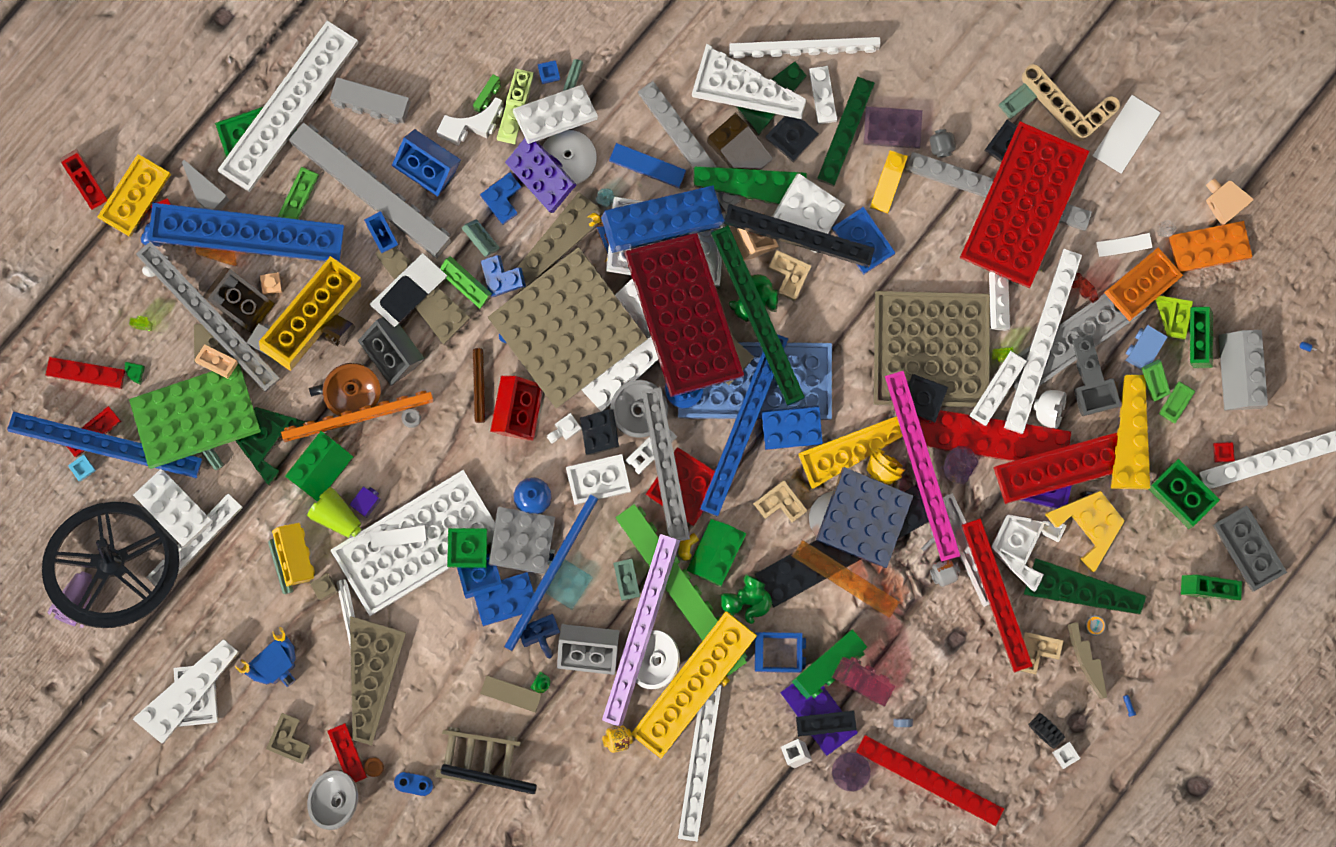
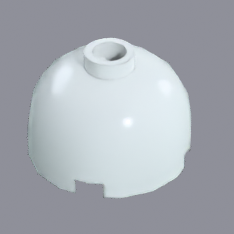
M1059 390L1045 391L1039 399H1035L1033 410H1036V417L1042 425L1055 429L1059 427L1062 417H1060L1062 409H1065L1066 393Z

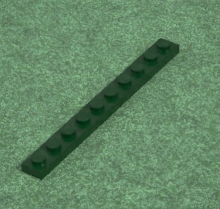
M729 225L711 232L787 406L805 399Z

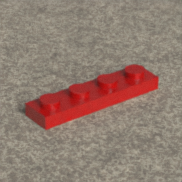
M49 357L45 376L122 389L125 370Z

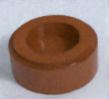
M369 758L364 764V771L370 777H378L384 771V763L379 758Z

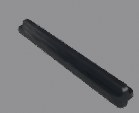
M443 764L440 771L442 775L529 794H535L537 790V785L447 764Z

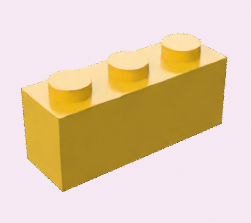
M300 522L279 526L274 529L272 533L286 587L306 583L314 579L315 571L309 560L310 551L305 544V532Z

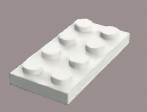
M583 84L513 109V113L528 144L589 123L598 118Z
M161 469L133 494L184 549L213 523L195 502Z

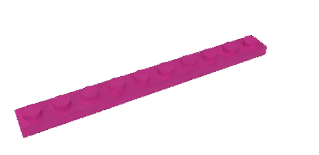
M904 371L885 376L887 387L940 560L942 562L958 557L960 553Z

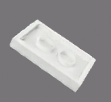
M622 454L566 467L574 505L586 503L589 495H593L599 500L631 492Z
M192 666L173 668L174 681L178 680ZM215 682L178 727L218 723Z

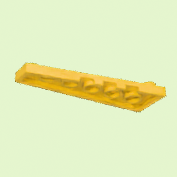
M1125 375L1111 489L1148 490L1150 489L1146 381L1144 375Z
M896 416L798 453L811 489H815L839 475L842 467L849 469L871 456V453H875L878 448L883 449L903 436Z

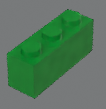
M1190 307V364L1193 368H1213V311L1210 307Z

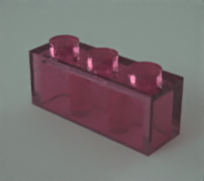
M843 657L832 678L874 703L885 707L895 688V685L889 682L890 678L882 674L876 675L875 669L867 665L865 667L861 666L862 662L854 657H851V659Z

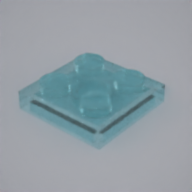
M564 559L546 594L573 610L593 577Z

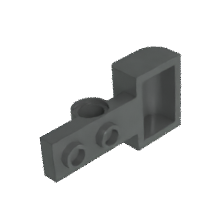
M1092 335L1073 339L1072 344L1077 358V369L1084 383V386L1074 389L1080 414L1087 416L1121 407L1114 378L1104 381Z

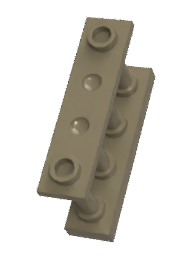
M448 727V731L443 730L442 734L449 735L444 764L452 765L456 737L468 738L463 768L471 770L476 739L487 741L482 772L491 774L495 742L507 744L502 775L500 776L511 778L510 770L514 745L521 746L522 743L517 742V737L506 736V740L460 733L459 728ZM436 769L435 777L483 784L470 780L442 775L440 773L441 770Z

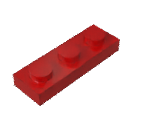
M108 406L81 428L107 434L122 421ZM66 446L76 458L84 452V450Z
M344 723L327 730L343 772L348 774L355 783L368 778L347 724Z

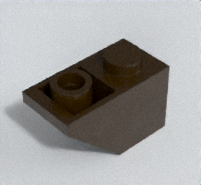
M336 314L322 331L326 335L325 338L331 344L337 347L339 344L345 346L355 329V325Z

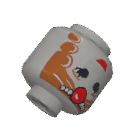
M948 559L933 564L930 573L934 583L944 587L958 580L960 569L957 562L953 563Z

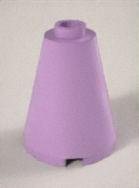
M83 571L80 574L76 573L62 592L70 601L79 605L92 581V575ZM91 594L83 607L84 609L91 599ZM54 604L48 610L49 615L53 612L56 614L54 618L72 626H75L77 623L63 615Z

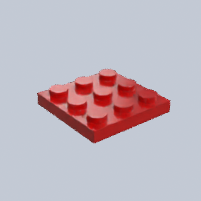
M677 447L673 453L686 521L694 527L704 512L700 508L715 471ZM657 476L645 495L663 507Z

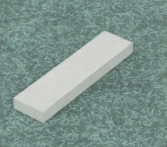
M1010 351L969 416L986 426L1027 361Z

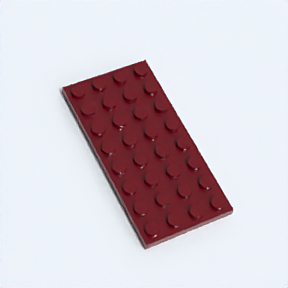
M698 233L625 251L627 264L670 396L673 397L743 378L744 373Z

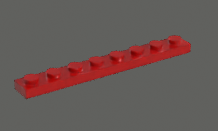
M981 518L962 524L963 532L1013 673L1032 667L1030 656Z
M866 735L863 736L856 750V753L993 826L997 825L1004 811V808Z

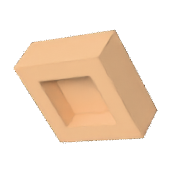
M279 272L260 275L263 295L282 292Z

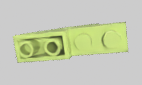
M515 68L497 135L498 141L516 144L521 128L513 113V109L528 103L534 72Z

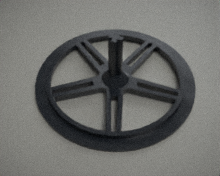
M128 502L95 504L69 517L50 538L42 560L43 584L51 602L69 619L94 628L126 626L151 614L170 594L179 571V549L176 539L145 507ZM109 514H124L138 518L148 524L156 533L125 548L116 550ZM101 515H105L110 544L107 543L103 536ZM98 518L100 540L96 541L99 554L59 552L66 537L76 527L89 519ZM159 538L158 540L128 555V552ZM163 544L165 554L163 572L159 582L151 591L124 565L130 560ZM57 557H66V558H79V559H91V560H90V562H82V561H73V560L56 559V558H57ZM56 564L97 569L79 605L70 601L60 589L56 578ZM127 573L149 595L146 597L122 576ZM110 577H117L143 599L136 605L121 611L107 613L90 611ZM98 579H101V583L99 584L98 588L96 589L95 593L93 594L92 598L90 599L89 603L84 609L83 607L87 599L89 598L93 588L95 587Z

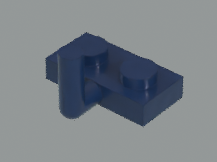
M550 614L529 623L520 637L523 646L528 647L539 642L546 658H552L553 652L546 639L560 633L555 616Z

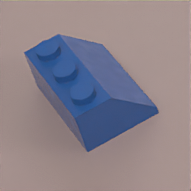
M414 129L403 138L392 167L438 197L454 176L461 159Z

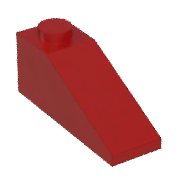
M77 149L60 158L63 167L91 210L108 201Z

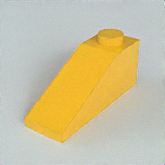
M889 151L870 208L888 214L908 156Z

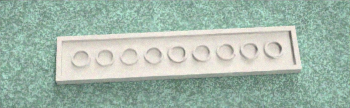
M326 21L221 164L218 172L250 192L357 46L358 40L329 21Z

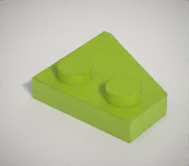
M1159 296L1155 300L1166 336L1186 340L1190 320V307H1192L1193 301Z

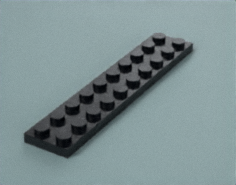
M918 485L904 491L913 495L898 539L929 522ZM815 540L755 573V576L765 584L764 589L770 594L772 606L775 608L860 561L861 558Z

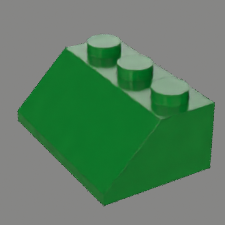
M320 431L285 477L318 502L321 499L319 497L331 487L354 456Z
M711 519L686 571L716 586L722 587L747 533L728 524Z

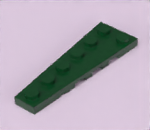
M1037 558L1034 559L1031 569L1043 574V577L1036 591L1031 590L1026 585L1023 593L1025 596L1137 615L1141 614L1146 599L1145 595Z

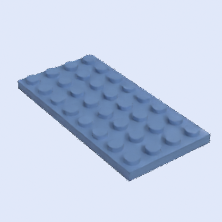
M738 342L755 357L743 370L744 377L735 379L730 386L724 382L703 388L701 400L695 406L678 408V418L736 419L763 352L760 343ZM787 343L784 351L805 399L787 406L775 377H773L757 419H762V411L819 405L820 419L831 420L832 343Z

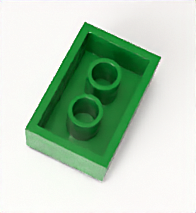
M1180 459L1174 461L1148 489L1188 529L1194 527L1220 501Z

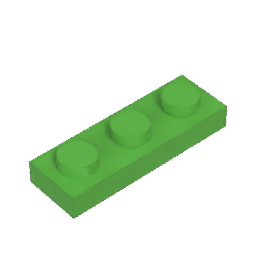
M451 256L446 258L440 268L447 275L446 279L479 309L482 308L492 293Z

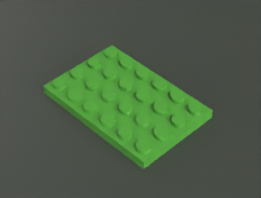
M239 363L229 379L211 371L129 399L150 469L261 432Z

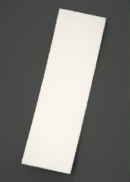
M1150 233L1096 242L1099 257L1153 248Z
M425 525L370 532L371 548L426 541Z

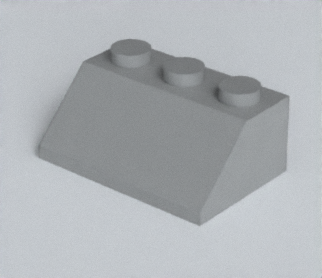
M562 624L559 636L557 669L615 675L620 630Z

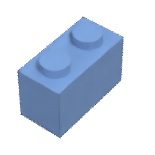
M1149 325L1144 329H1139L1135 336L1137 339L1135 345L1131 344L1125 353L1128 355L1125 361L1142 370L1143 366L1154 361L1167 339L1166 335Z

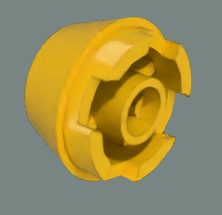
M878 448L875 453H871L866 470L872 479L890 485L902 478V473L905 469L902 468L903 465L898 460L886 454L883 455L885 451Z

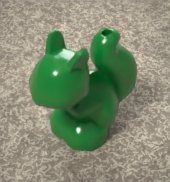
M761 274L752 275L751 277L764 306L771 312H777L778 290L773 289L770 279ZM740 299L738 301H730L729 306L735 312V315L748 322V316Z
M745 574L743 578L745 586L738 590V594L723 593L721 595V606L725 612L727 611L734 616L740 612L743 604L750 605L751 607L745 612V621L753 624L755 622L754 617H762L769 612L772 600L770 594L764 589L765 584Z

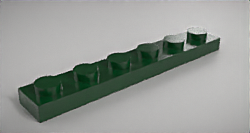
M857 76L817 177L818 181L833 187L835 186L873 90L874 82Z

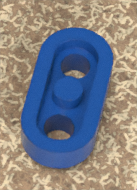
M406 772L399 773L394 780L395 788L398 791L420 796L429 795L434 787L433 781L429 777ZM403 778L407 780L406 786H402L400 783ZM422 782L426 783V789L424 790L420 789V783Z

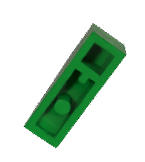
M1182 575L1181 595L1241 601L1242 581L1203 575Z

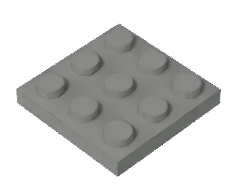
M498 507L488 564L545 574L548 566L555 517L529 514L520 510Z

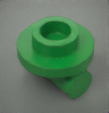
M540 671L530 688L537 693H544L550 686V678Z

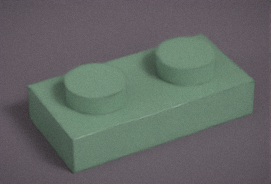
M628 559L614 562L621 601L640 597L633 560Z

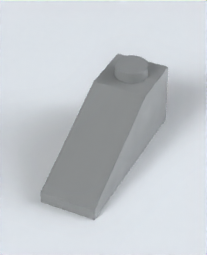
M183 160L182 165L195 197L201 205L199 208L220 211L227 204L229 198L188 162Z

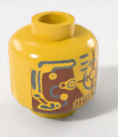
M623 725L609 727L605 735L602 736L604 747H608L612 753L627 750L633 742L630 729Z

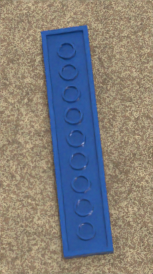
M153 203L148 241L326 262L331 256L340 262L344 225Z

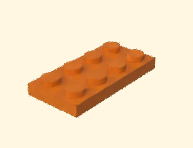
M1244 221L1169 236L1175 267L1181 273L1248 260L1253 257Z
M1158 247L1104 293L1130 322L1183 275Z

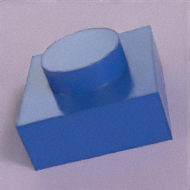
M556 60L538 64L542 84L560 80Z

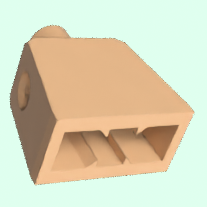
M1214 178L1206 185L1213 193L1206 201L1221 225H1225L1253 201L1252 197L1230 180L1221 186Z

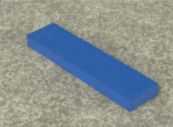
M616 143L609 162L676 188H680L686 173L685 169Z

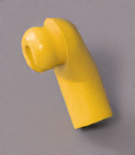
M695 533L689 535V540H683L679 544L678 554L684 561L691 558L690 548L699 541Z

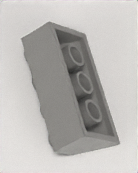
M1242 330L1218 335L1224 411L1263 409L1268 406L1262 330Z

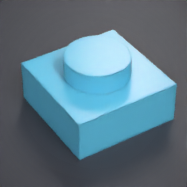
M84 454L68 465L80 482L96 471Z

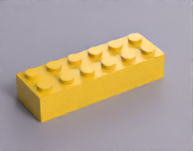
M330 256L259 340L260 350L291 371L320 337L324 327L336 314L340 313L361 287V277Z

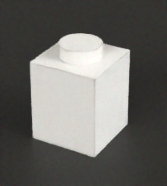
M799 739L781 747L787 764L793 768L812 761L805 742Z

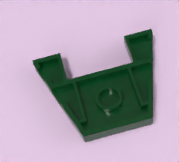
M255 407L254 411L261 432L235 441L266 484L270 486L280 471L265 462V458L281 438V432L285 431V428L290 426L302 427L303 423L307 421Z

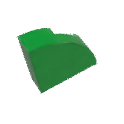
M125 362V371L128 377L133 382L141 385L145 366Z

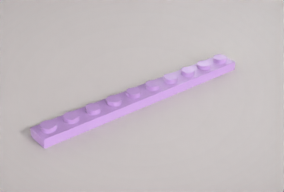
M660 534L602 718L603 721L616 726L623 725L680 540Z

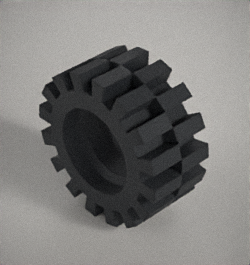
M1041 713L1028 724L1035 734L1053 749L1065 738L1057 726Z

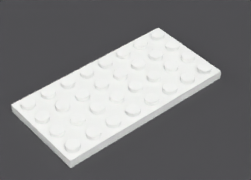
M462 470L364 529L355 538L351 537L331 549V552L371 617L450 569L447 567L448 528L487 529L488 546L492 543L495 521L466 473ZM425 525L426 541L371 548L370 532Z

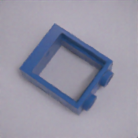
M755 633L758 635L755 638V672L802 673V669H806V657H802V649H806V638H802L803 633ZM763 638L797 639L796 668L763 667Z

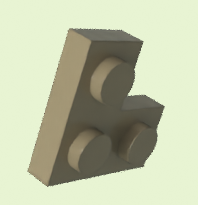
M281 713L266 749L303 764L311 746L293 739L301 720Z

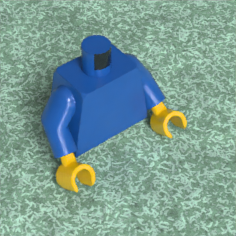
M279 627L282 633L276 635L273 631L272 634L275 640L248 664L245 660L241 659L240 661L244 664L243 668H238L237 666L235 668L256 682L267 685L270 683L276 684L281 680L286 687H289L296 681L290 673L295 667V649L289 638L285 636L283 628Z

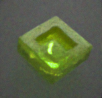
M130 317L129 325L133 329L152 331L153 323L147 317Z
M1013 347L994 349L992 351V360L998 359V362H1004L1009 352H1014Z

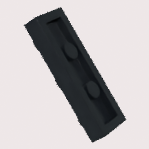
M855 711L796 717L798 737L857 730Z

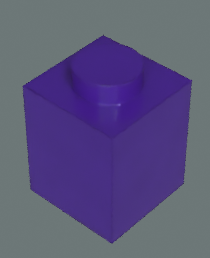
M363 486L349 505L368 518L381 499L377 497L379 493L373 488L369 487L367 489Z

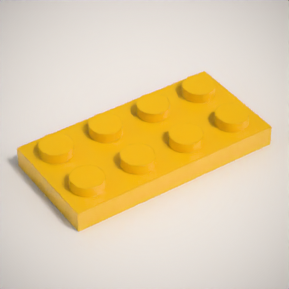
M137 154L97 218L131 238L151 207L150 205L153 204L171 176L170 172Z

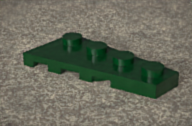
M794 61L771 80L784 89L787 88L795 92L807 75ZM736 106L737 110L758 136L776 115L774 113Z

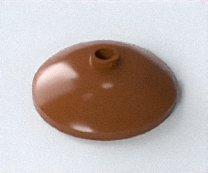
M346 363L334 368L327 375L323 384L324 401L327 407L337 416H341V413L345 411H352V413L360 411L359 408L364 406L375 407L380 398L381 388L376 374L367 366L359 363ZM349 384L354 385L352 389L347 388Z

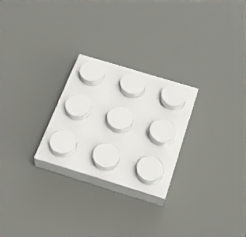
M797 174L772 217L828 234L845 204L801 174Z

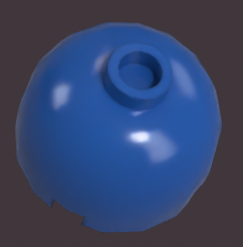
M536 477L520 481L515 487L513 494L516 507L520 511L529 514H542L549 508L552 500L548 484Z

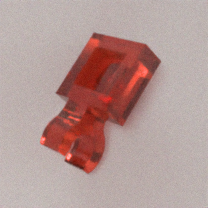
M1076 273L1078 280L1073 281L1072 288H1080L1079 292L1084 299L1088 298L1092 303L1096 302L1099 299L1096 288L1085 277H1082L1080 273Z

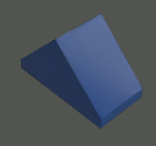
M381 211L364 219L381 254L398 246Z

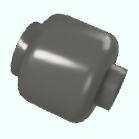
M946 129L936 130L935 134L930 137L932 154L937 155V158L951 156L952 152L956 149L954 134L946 132Z

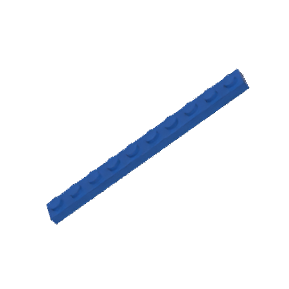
M778 335L782 347L785 349L789 338ZM762 352L700 510L715 516H719L774 377L764 352Z
M13 412L7 428L8 432L148 466L142 443ZM188 456L156 468L197 478L202 458Z

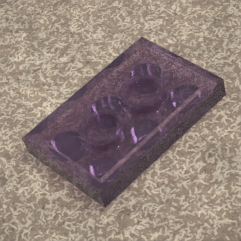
M866 106L863 145L920 149L923 110Z

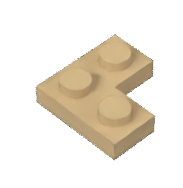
M776 251L769 269L786 276L778 294L796 301L811 269V265Z
M782 481L753 503L764 519L768 518L778 509H781L791 523H793L807 512V509L785 481Z
M1024 632L1023 640L1033 666L1020 670L1021 672L1036 675L1040 656L1056 660L1060 659L1063 640Z

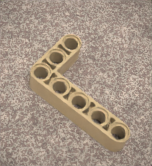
M1029 65L1022 73V81L1036 94L1041 103L1076 141L1086 140L1109 120L1120 107V102L1116 97H1107L1084 117L1039 66ZM1027 72L1035 73L1036 78H1030ZM1040 86H1046L1048 92H1042ZM1054 99L1060 101V107L1053 104ZM1106 103L1111 104L1114 110H1108L1106 108ZM1065 114H1071L1073 121L1067 120ZM1092 115L1098 116L1100 122H1094L1092 120ZM1078 127L1084 128L1086 134H1080L1078 132Z

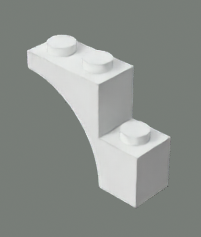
M495 97L487 109L469 118H453L445 115L437 130L438 137L458 146L461 141L464 142L468 134L466 130L488 138L489 134H493L496 128L495 121L497 117L500 118L504 112L502 100Z

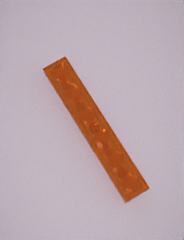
M803 540L800 541L791 555L888 618L891 617L900 602Z

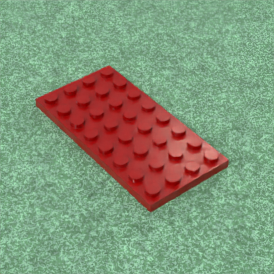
M1019 121L960 259L1030 289L1089 151Z

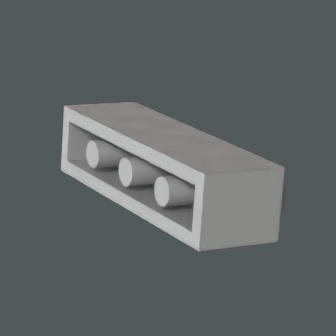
M338 77L330 97L332 103L337 108L345 109L347 107L358 114L368 113L375 119L386 118L388 122L393 124L405 123L411 104L408 97Z

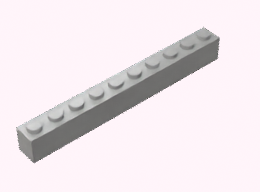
M303 122L289 139L294 147L375 211H381L385 219L436 259L451 243L450 237H448L450 234L442 227L438 229L434 226L435 222L428 216L424 218L420 215L421 211L416 206L406 204V199L402 195L392 193L390 191L391 187L383 181L382 183L376 180L377 176L370 170L364 171L361 168L362 164L354 158L353 160L349 159L347 152L340 147L338 149L332 145L333 142L327 136L321 137L318 134L319 131L313 125L307 126Z

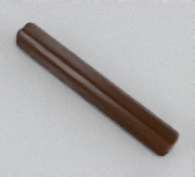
M482 348L473 349L475 423H485L484 353Z

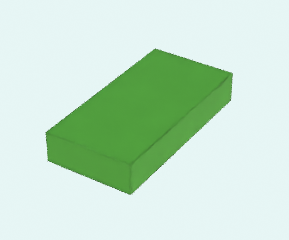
M1159 359L1142 367L1151 400L1155 402L1171 394L1162 362Z
M1178 381L1158 414L1175 424L1195 391Z

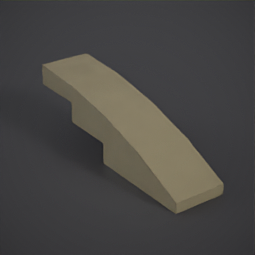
M1078 622L1068 624L1071 643L1081 669L1100 699L1107 698L1101 660H1092L1089 641L1081 642Z

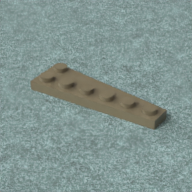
M578 192L519 264L518 267L522 268L526 284L525 287L519 288V290L522 291L539 278L557 260L567 254L573 246L578 244L582 238L602 223H597L591 227L589 223L593 222V219L587 218V216L597 213L601 218L604 211Z
M396 247L382 254L379 250L375 254L394 280L412 264ZM437 286L415 307L443 345L470 320V317Z

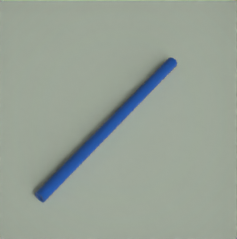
M589 495L504 647L510 651H513L597 503L598 498L593 495Z

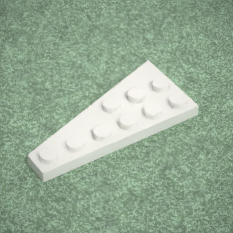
M706 44L692 97L802 119L806 105L805 98L787 88L784 89L773 80H768L757 71L739 61L732 60L726 54L718 52L712 46Z

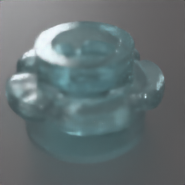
M601 189L597 193L596 200L602 206L608 207L613 203L615 196L611 189Z

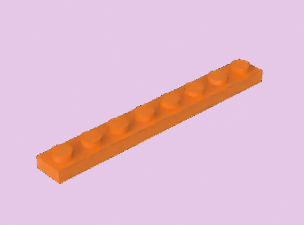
M420 391L415 393L416 396L409 398L408 396H401L397 398V401L391 403L383 401L378 403V406L372 408L371 406H364L359 408L360 411L354 413L352 411H345L339 417L327 416L322 418V421L316 423L308 421L298 428L290 426L285 428L281 435L285 443L318 434L320 431L326 432L433 403V397L431 392Z

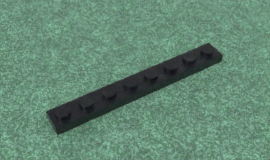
M732 204L728 205L723 223L868 268L871 265L875 249Z

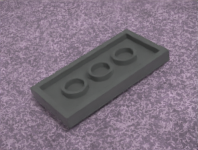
M1248 506L1213 524L1214 529L1252 592L1287 573Z

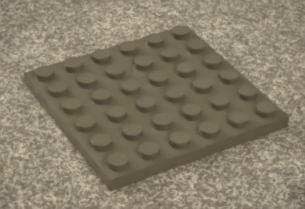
M579 247L488 316V319L556 409L648 340Z
M875 291L873 405L893 406L885 376L904 371L907 384L910 381L911 375L915 374L947 386L948 390L941 407L975 408L989 386L990 294Z

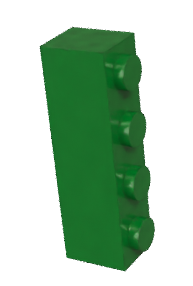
M852 629L791 682L806 699L810 696L815 698L823 691L821 687L824 684L829 686L837 679L835 675L839 671L843 674L851 667L849 663L853 659L856 662L865 655L863 651L867 646Z

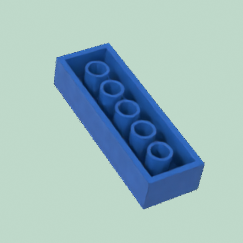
M714 186L605 210L601 217L612 253L717 229L724 222Z

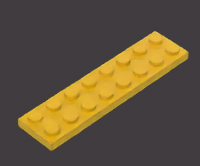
M726 611L631 733L632 736L662 759L758 635Z

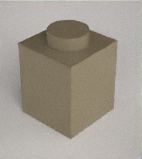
M325 574L310 583L318 599L322 602L339 593L329 574Z

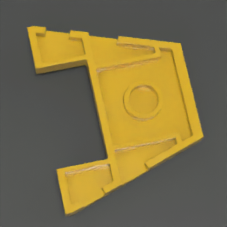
M1101 491L1045 513L1055 527H1059L1072 516L1095 546L1080 558L1091 572L1096 571L1124 523V519Z

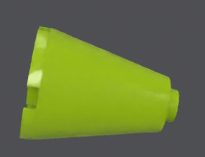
M332 487L328 488L319 497L321 499L312 505L307 514L311 520L347 538L352 536L355 538L362 530L360 528L361 522Z

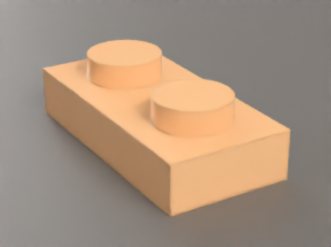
M205 344L195 358L197 364L229 379L238 365L237 360Z

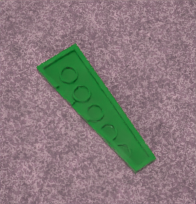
M695 166L693 187L704 188L714 186L715 192H724L733 196L738 195L751 200H761L769 204H780L795 176L801 174L807 179V173Z

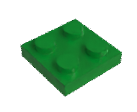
M448 528L447 567L487 568V529Z

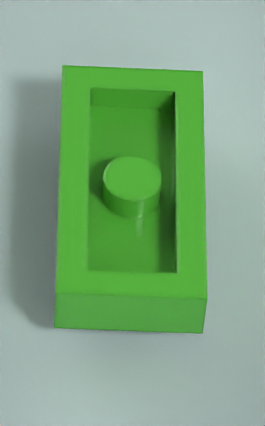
M492 74L474 102V110L478 113L487 109L493 94L496 95L501 88L499 77Z

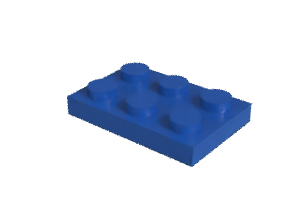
M864 207L832 227L837 237L875 248L869 268L856 264L863 275L895 255V251Z
M819 405L762 411L765 450L823 444Z
M528 572L501 580L503 588L474 596L483 627L523 614L534 594Z

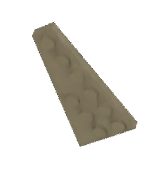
M350 616L353 740L372 746L406 632Z

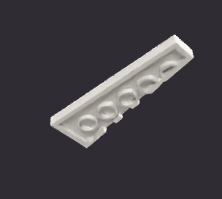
M222 640L137 714L133 720L164 744L239 654V651L227 641Z

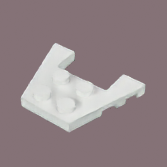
M1007 515L991 546L992 552L1031 590L1036 591L1043 574L1027 567L1026 562L1040 533L1059 542L1067 525L1061 524L1059 527H1055L1048 521L1041 522L1031 520V518Z

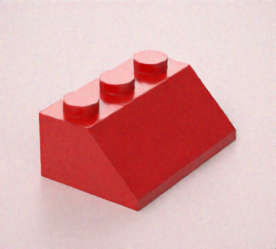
M501 376L490 432L513 438L534 440L543 393L536 382L518 376Z

